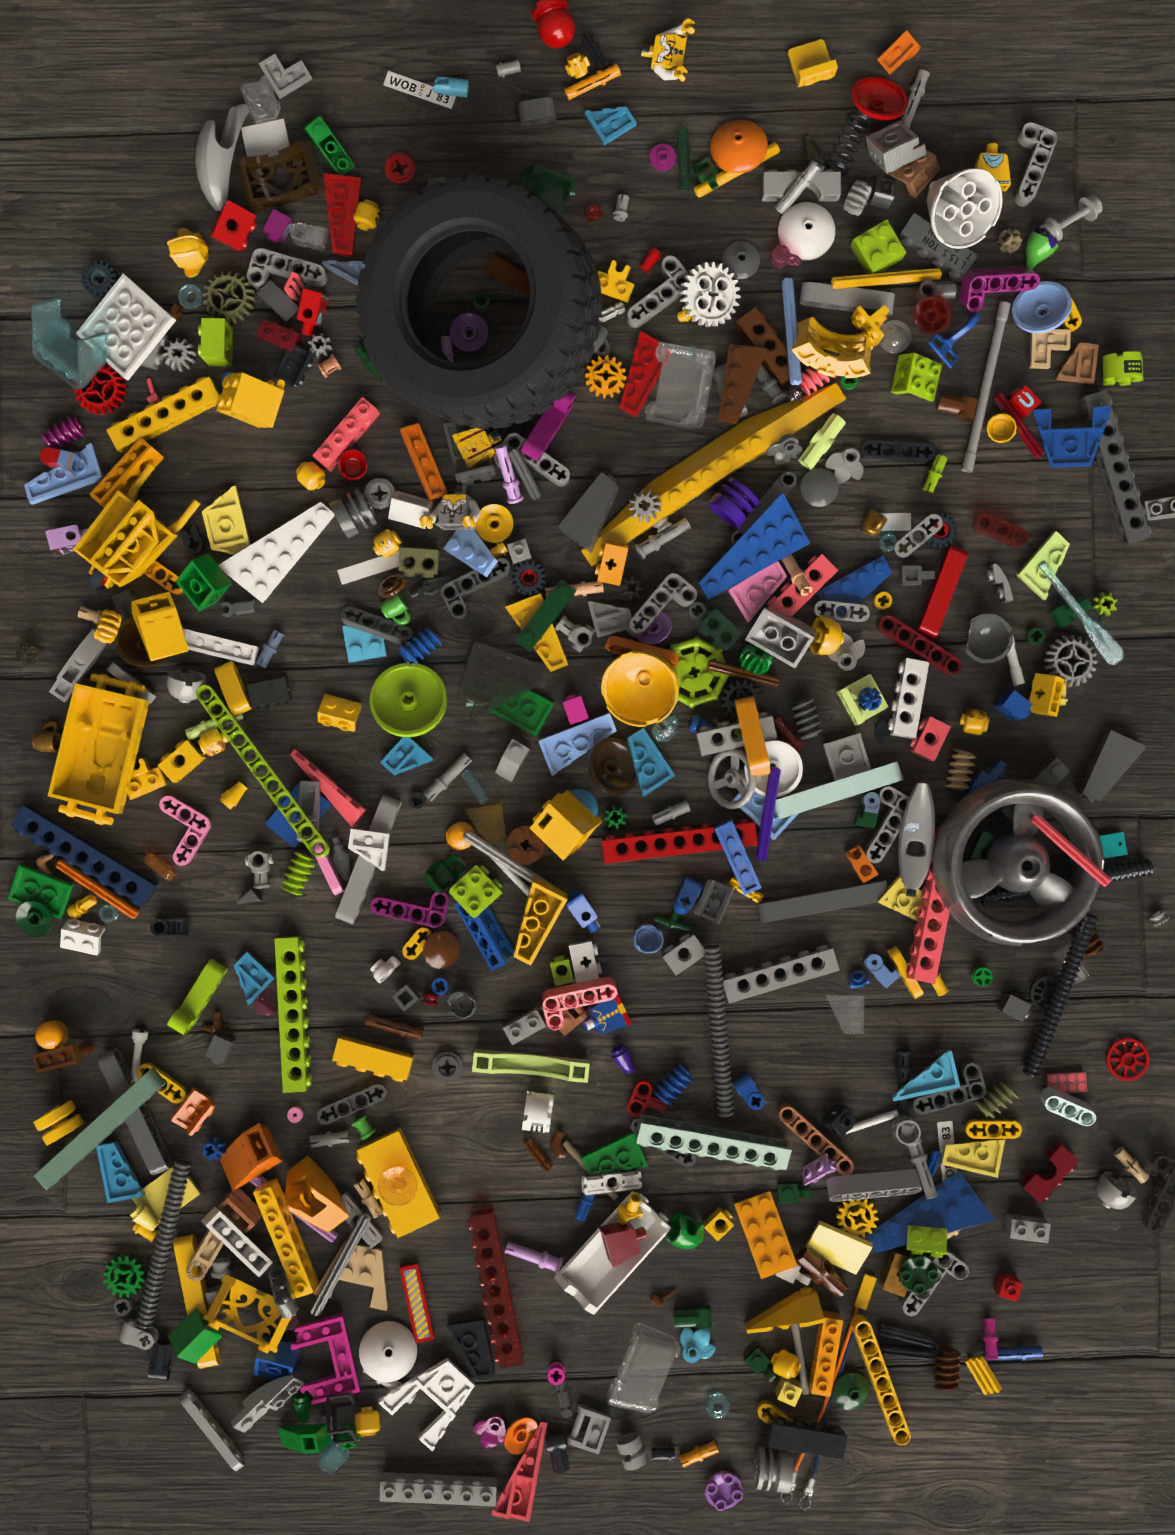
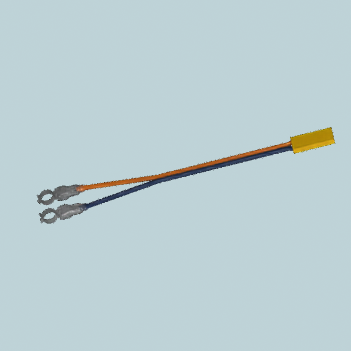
M863 1274L853 1304L855 1306L853 1317L861 1315L862 1311L867 1309L877 1279L875 1276ZM851 1323L835 1368L831 1396L825 1397L821 1412L816 1422L820 1423L824 1415L822 1424L825 1427L833 1401V1386L842 1374L854 1338ZM800 1453L796 1464L793 1466L791 1498L786 1500V1503L790 1502L793 1498L791 1491L796 1488L799 1465L805 1453ZM818 1455L815 1458L813 1471L809 1475L807 1483L804 1484V1495L800 1496L799 1504L800 1500L805 1498V1495L810 1500L809 1497H812L814 1494L820 1458ZM781 1492V1494H780V1495H781V1499H782V1500H781V1503H783V1498H782V1494H783V1493H782V1492ZM811 1501L809 1502L808 1505L804 1506V1509H807V1508L810 1507Z

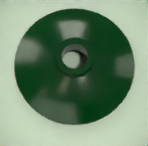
M30 900L18 907L16 922L20 930L26 935L42 937L51 930L53 916L46 905L39 901Z
M848 1372L841 1375L833 1386V1398L837 1405L845 1410L860 1408L866 1403L870 1394V1386L867 1379L857 1372Z

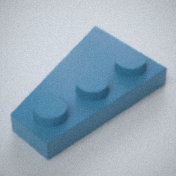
M644 728L627 738L642 797L674 777L675 774Z

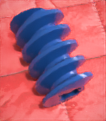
M424 628V634L421 632L417 633L418 639L412 637V643L406 641L405 647L399 646L401 656L410 667L411 661L415 664L418 663L416 657L424 659L423 652L430 655L429 648L435 651L436 643L442 646L441 640L433 630Z
M677 1062L679 1069L672 1067L674 1074L667 1073L669 1080L661 1079L664 1084L663 1086L656 1085L659 1091L652 1090L660 1100L669 1105L673 1104L671 1098H678L676 1092L683 1093L681 1086L684 1088L688 1087L686 1080L693 1082L692 1074L680 1062Z

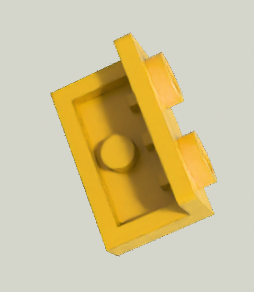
M324 694L318 710V722L325 726H334L344 731L354 732L362 703Z

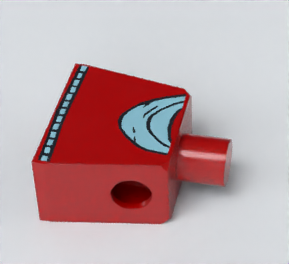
M303 288L297 320L303 322L301 334L312 337L314 326L321 327L329 297Z

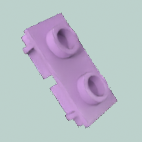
M826 1153L805 1165L802 1172L804 1185L811 1182L816 1183L826 1174L835 1172L838 1167L837 1163L828 1160V1154Z

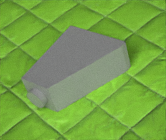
M512 739L495 773L512 782L531 749Z

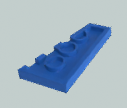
M884 556L819 590L815 594L819 601L859 604L892 571ZM822 604L825 612H831L830 616H833L832 608H825L824 604ZM844 606L837 607V615L840 617L845 616L846 608Z

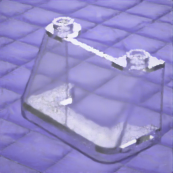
M659 342L655 354L658 361L662 362L656 401H651L647 405L646 420L683 428L699 429L705 420L715 365V352Z
M636 1322L633 1328L635 1333L632 1339H630L629 1348L618 1375L614 1378L613 1384H610L607 1391V1403L615 1407L651 1414L652 1411L657 1410L659 1400L657 1399L674 1358H678L681 1347L679 1346V1339Z

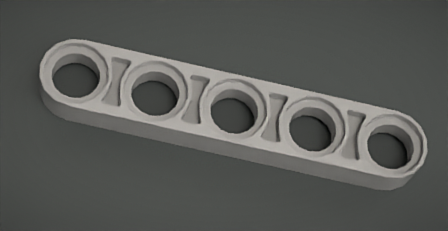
M187 1390L180 1396L181 1404L230 1467L238 1471L246 1464L244 1456L198 1397L191 1390Z

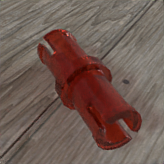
M781 717L774 721L775 730L782 736V741L785 740L797 752L805 746L793 733L795 731L790 729Z

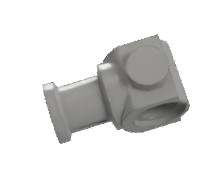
M565 615L555 628L556 631L560 630L568 636V640L573 643L571 647L579 653L591 644L592 636L595 633V630L587 624L585 627L580 624L575 625L567 620ZM586 634L589 640L587 643L582 644L578 641V636Z
M259 850L245 855V864L251 868V873H254L255 885L253 889L271 887L268 883L267 872L270 871V865L274 864L273 852L267 853L266 851ZM261 854L263 856L264 862L262 864L256 862V855Z

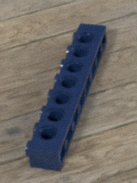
M22 805L11 823V826L16 828L15 832L31 837V841L39 846H46L48 848L47 851L51 854L64 857L66 863L72 866L77 865L81 868L80 871L88 876L92 874L98 878L97 881L100 884L110 885L114 888L113 891L121 896H128L130 902L137 906L147 904L159 885L30 805ZM34 821L38 824L36 832L32 829ZM50 832H53L55 835L53 841H50L48 838ZM67 841L71 844L69 852L64 847ZM83 851L86 852L88 855L86 861H83L81 859V853ZM99 861L104 864L102 872L97 868ZM116 871L121 876L119 881H116L113 877ZM132 881L137 884L135 892L130 889Z

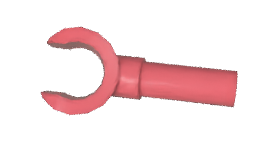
M149 378L146 381L151 394L146 399L150 404H157L161 400L156 394L152 381Z

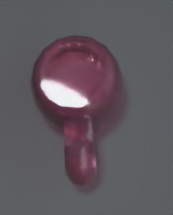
M785 245L775 246L769 255L770 265L779 270L784 269L788 264L798 266L802 263V259L798 255L792 254Z

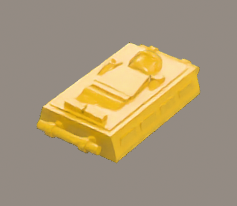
M92 674L90 679L93 682H97L96 688L77 683L74 685L48 796L68 801L67 806H59V812L65 813L69 817L77 816L95 821L96 824L112 825L114 819L106 816L105 813L106 811L115 814L123 813L150 701L134 697L135 692H145L146 687L144 685H140L135 681L127 682L110 678L106 674ZM107 685L126 689V692L123 695L106 691L105 687ZM77 804L96 808L97 811L92 813L77 809Z

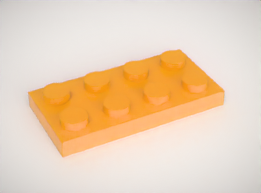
M767 1191L734 1203L761 1279L796 1267L797 1263L771 1192Z

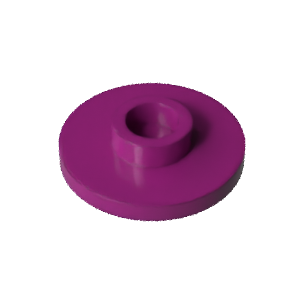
M658 144L651 150L649 160L654 169L667 171L674 166L676 153L670 145Z

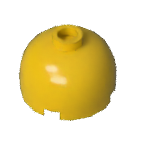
M820 616V618L814 620L812 627L817 631L815 638L809 646L811 652L818 655L834 653L844 641V634L840 624L833 618Z

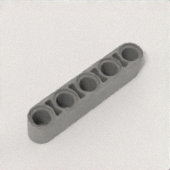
M804 282L801 286L799 303L804 306L854 312L860 305L867 314H874L882 306L886 305L890 310L887 316L893 314L895 294L854 287L833 289L830 284Z
M916 1169L836 1176L826 1180L829 1200L832 1202L908 1195L922 1191Z

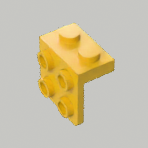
M820 39L791 48L788 51V57L798 88L812 85L821 80H828L835 76L838 65L836 59L830 60L824 40Z

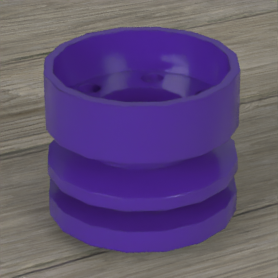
M729 477L726 481L727 485L723 484L721 486L725 496L716 492L709 500L708 505L722 520L738 529L746 520L742 510L751 514L753 512L752 507L756 508L760 502L746 485Z

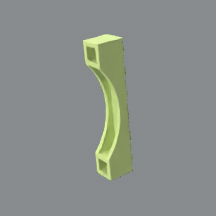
M475 1049L472 1072L529 1074L588 1083L590 1060Z

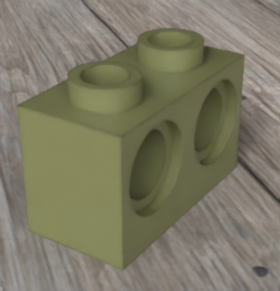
M400 547L399 571L403 573V576L415 577V574H422L424 578H434V575H439V550ZM408 558L415 560V564L412 567L405 566V561ZM428 559L434 561V565L430 569L424 567V562Z

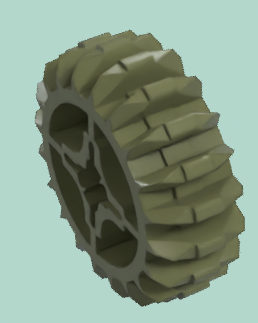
M222 271L221 277L214 274L216 280L208 279L210 286H204V289L207 291V293H203V297L206 299L203 301V304L208 306L206 311L211 313L212 318H225L229 324L231 319L234 324H237V318L244 321L243 315L250 316L248 309H254L251 303L255 302L253 297L255 291L251 289V283L247 282L246 277H241L239 273L233 275L232 271H229L227 276ZM228 285L225 289H220L221 287ZM238 286L243 290V300L237 296ZM215 296L221 299L220 309L215 305ZM239 306L236 309L230 311L232 307Z

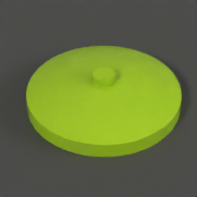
M402 663L385 670L374 682L369 698L370 708L376 722L388 733L400 737H415L432 730L441 721L447 707V693L441 678L432 669L415 663H411V667L407 663Z

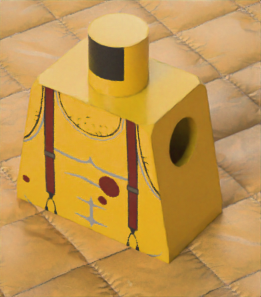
M474 428L452 435L468 470L476 469L493 457L495 451L492 445L502 441L497 430L486 435L484 429Z

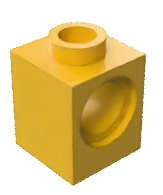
M718 1207L703 1222V1225L719 1241L734 1226L732 1220L734 1217L727 1209L723 1211ZM718 1219H723L725 1221V1223L722 1226L715 1225V1222Z

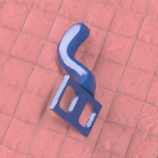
M978 311L972 312L968 320L946 339H943L938 332H935L929 341V345L950 369L958 359V355L952 349L953 343L978 322L981 316ZM935 337L941 342L940 349L934 344ZM947 351L953 356L952 363L946 358Z

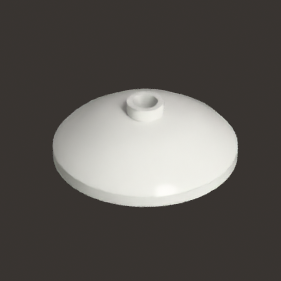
M801 202L791 206L781 217L778 225V238L782 248L790 256L800 260L819 258L829 250L835 237V224L832 216L824 207L812 202ZM809 224L812 228L806 229L805 225Z
M779 740L765 741L769 763L776 764L775 767L781 769L777 797H781L794 790L800 782L803 772L802 761L798 752L791 745ZM745 765V766H744L745 777H746L747 782L749 783L748 770H747L746 765ZM769 774L756 776L755 792L762 796L766 794Z
M384 1321L372 1326L363 1336L359 1347V1358L363 1369L370 1377L381 1382H393L404 1377L412 1369L417 1357V1344L413 1334L407 1327L394 1321ZM387 1349L392 1350L391 1356L385 1355Z

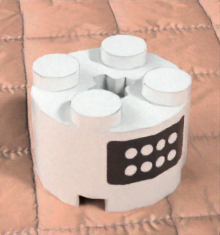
M527 1091L522 1130L542 1133L549 1132L554 1095Z

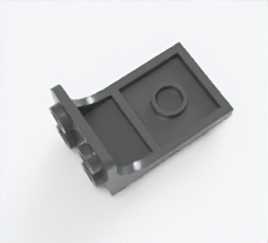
M452 422L443 424L458 485H472L473 481L479 479L481 481L491 480L492 476H495L492 459H488L476 469L468 470L452 436L474 428L457 425Z

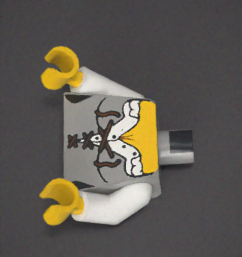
M455 485L454 494H445L435 510L429 515L420 517L419 521L421 527L427 525L428 529H432L435 523V525L443 530H476V521L480 517L481 511L477 502L469 495H466L467 487Z

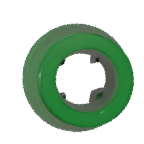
M300 1391L294 1394L292 1403L299 1422L306 1423L310 1420L311 1396L307 1391L304 1393Z

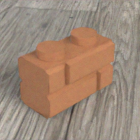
M239 1188L235 1191L231 1190L217 1206V1209L244 1234L254 1227L262 1216L258 1204L254 1203Z

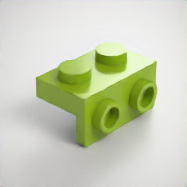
M908 1225L907 1251H910L911 1255L923 1256V1253H931V1257L943 1258V1255H947L948 1230L945 1228Z

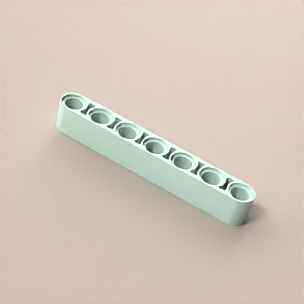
M894 762L777 799L775 809L778 819H782L904 779L898 762Z

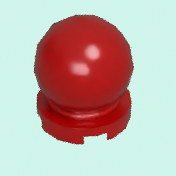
M540 0L536 3L537 8L530 10L533 21L538 23L539 37L548 47L554 49L564 48L572 41L575 34L574 19L567 11L568 2L567 0Z

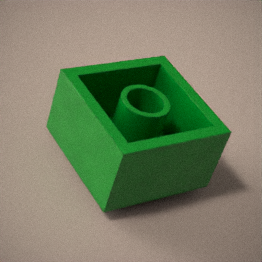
M209 554L192 560L175 581L199 612L215 605L232 584Z

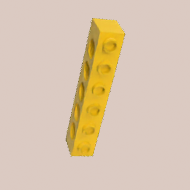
M201 377L190 387L184 386L179 389L178 393L163 397L161 402L147 405L144 408L145 410L140 413H132L127 417L128 419L111 424V428L107 429V432L116 450L123 454L140 437L148 441L216 406L220 393L210 377ZM202 392V398L195 400L196 393ZM185 401V406L182 409H178V403ZM168 410V415L161 418V412ZM150 418L151 424L144 427V421ZM134 427L133 434L127 436V430Z
M276 1178L261 1183L253 1194L296 1298L314 1293L320 1282L291 1211L286 1207V1199L279 1181Z

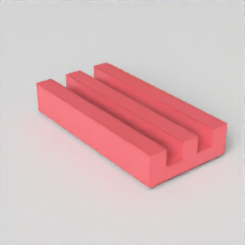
M292 272L284 290L288 297L297 303L298 298L296 295L301 296L299 288L303 289L305 285L299 275Z

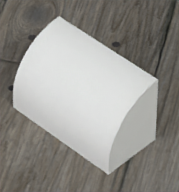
M396 491L391 499L388 519L425 529L427 525L421 527L419 519L431 513L433 501Z

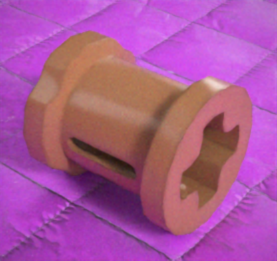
M333 354L322 363H317L325 378L335 370L342 369Z

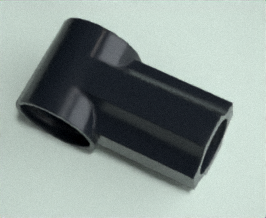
M156 1340L153 1359L148 1370V1379L169 1380L172 1368L170 1363L172 1345L169 1340Z
M565 1432L545 1434L548 1453L550 1452L553 1473H565L570 1469L566 1451Z

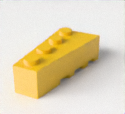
M534 876L514 948V957L530 966L567 901V893Z

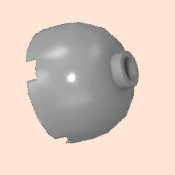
M182 669L169 671L167 677L168 691L173 697L179 699V702L190 703V701L197 699V689L202 685H206V676L193 670H188V673H182Z
M1105 1171L1099 1178L1096 1186L1101 1204L1108 1209L1127 1208L1137 1198V1195H1134V1188L1121 1177L1117 1180L1111 1177L1112 1172Z

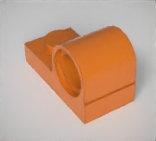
M906 30L877 60L891 75L905 60H910L921 47Z

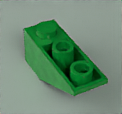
M321 116L314 117L302 127L338 175L344 176L355 167V164Z
M326 1423L278 1427L282 1446L303 1454L320 1453L332 1442L331 1436L327 1433Z

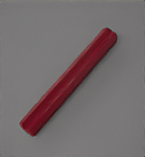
M1000 392L993 400L1002 413L1012 416L1016 421V432L1036 459L1045 453L1004 393Z

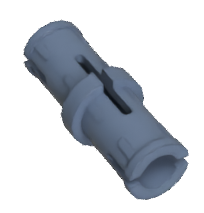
M273 629L267 643L262 646L263 650L255 662L256 664L267 668L273 654L277 652L276 648L284 637L282 633Z

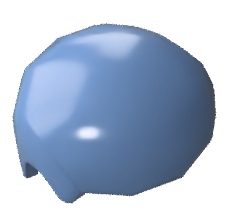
M651 924L640 925L634 930L632 937L635 948L647 954L657 952L664 942L662 931Z

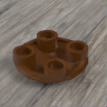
M447 931L430 933L423 946L424 960L430 966L437 969L451 966L457 960L460 953V945L457 938Z

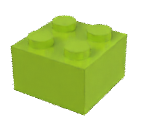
M888 220L856 237L850 245L866 274L880 273L901 261L906 254L904 247Z
M201 318V324L198 326V333L201 336V344H198L199 356L209 367H232L233 328L225 318Z

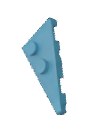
M952 1050L946 1051L892 1095L893 1101L959 1088L960 1083Z

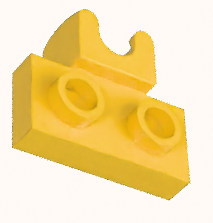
M612 260L608 274L598 271L601 294L628 303L635 284L626 281L631 267L626 265L622 272H617V263L615 260Z
M146 758L139 759L140 768L138 770L134 766L128 790L130 800L167 785L161 769L157 767L151 770Z

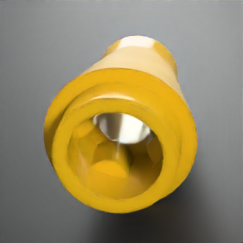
M238 781L234 786L222 793V797L219 800L231 810L233 807H236L247 788Z

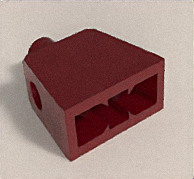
M629 1221L624 1225L618 1222L599 1227L607 1258L613 1268L640 1252L638 1241L647 1238L644 1226L634 1230Z

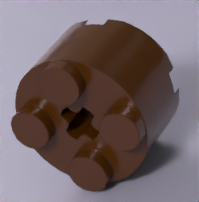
M531 825L517 827L510 833L507 839L506 847L509 856L520 864L536 862L545 850L546 844L530 829ZM525 839L531 844V847H528L527 850L521 845V842H524Z

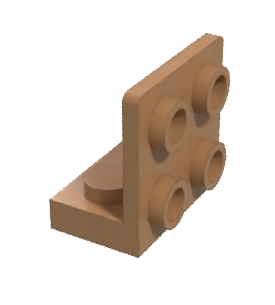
M926 150L925 156L902 165V167L887 174L904 182L909 195L916 198L940 171L936 155Z

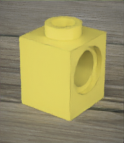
M781 1377L776 1386L775 1394L778 1400L795 1407L803 1389L800 1381L794 1378L787 1380Z

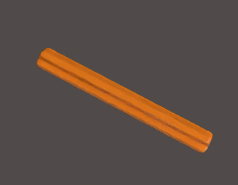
M60 859L56 864L57 869L130 918L134 919L138 916L139 909L90 876L82 873L75 866L69 865L64 859Z

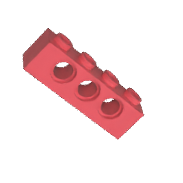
M362 397L312 456L331 472L338 464L341 454L352 448L380 413Z
M823 554L819 557L815 555L807 563L809 567L805 571L801 569L807 576L806 580L812 587V592L810 593L806 589L808 595L803 596L796 591L794 583L790 584L788 582L780 590L782 594L778 598L774 596L766 603L769 606L768 609L792 617L838 570ZM816 571L818 573V580H812L809 577V572ZM786 597L791 600L790 607L783 606V598Z

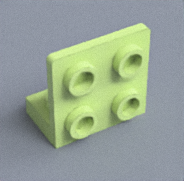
M871 674L837 691L854 725H859L865 722L866 719L888 708L882 694H880L882 697L881 705L876 710L869 711L866 709L864 711L859 706L857 699L862 689L870 687L871 689L876 688L880 692Z

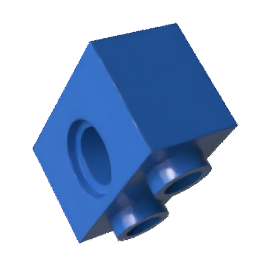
M1012 690L1004 692L993 707L1010 721L1027 718L1031 713L1030 708L1033 704L1017 691Z

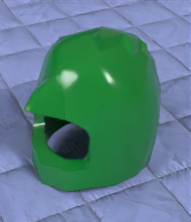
M681 1212L672 1216L668 1223L672 1229L666 1234L667 1241L681 1249H694L703 1242V1223L696 1222Z

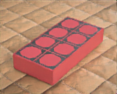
M1084 1071L1046 1074L1047 1087L1055 1088L1064 1093L1087 1092L1086 1072Z

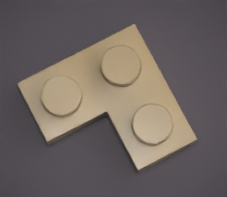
M1053 329L1044 333L1030 332L1029 368L1049 369L1051 350L1068 351L1070 349L1071 330Z

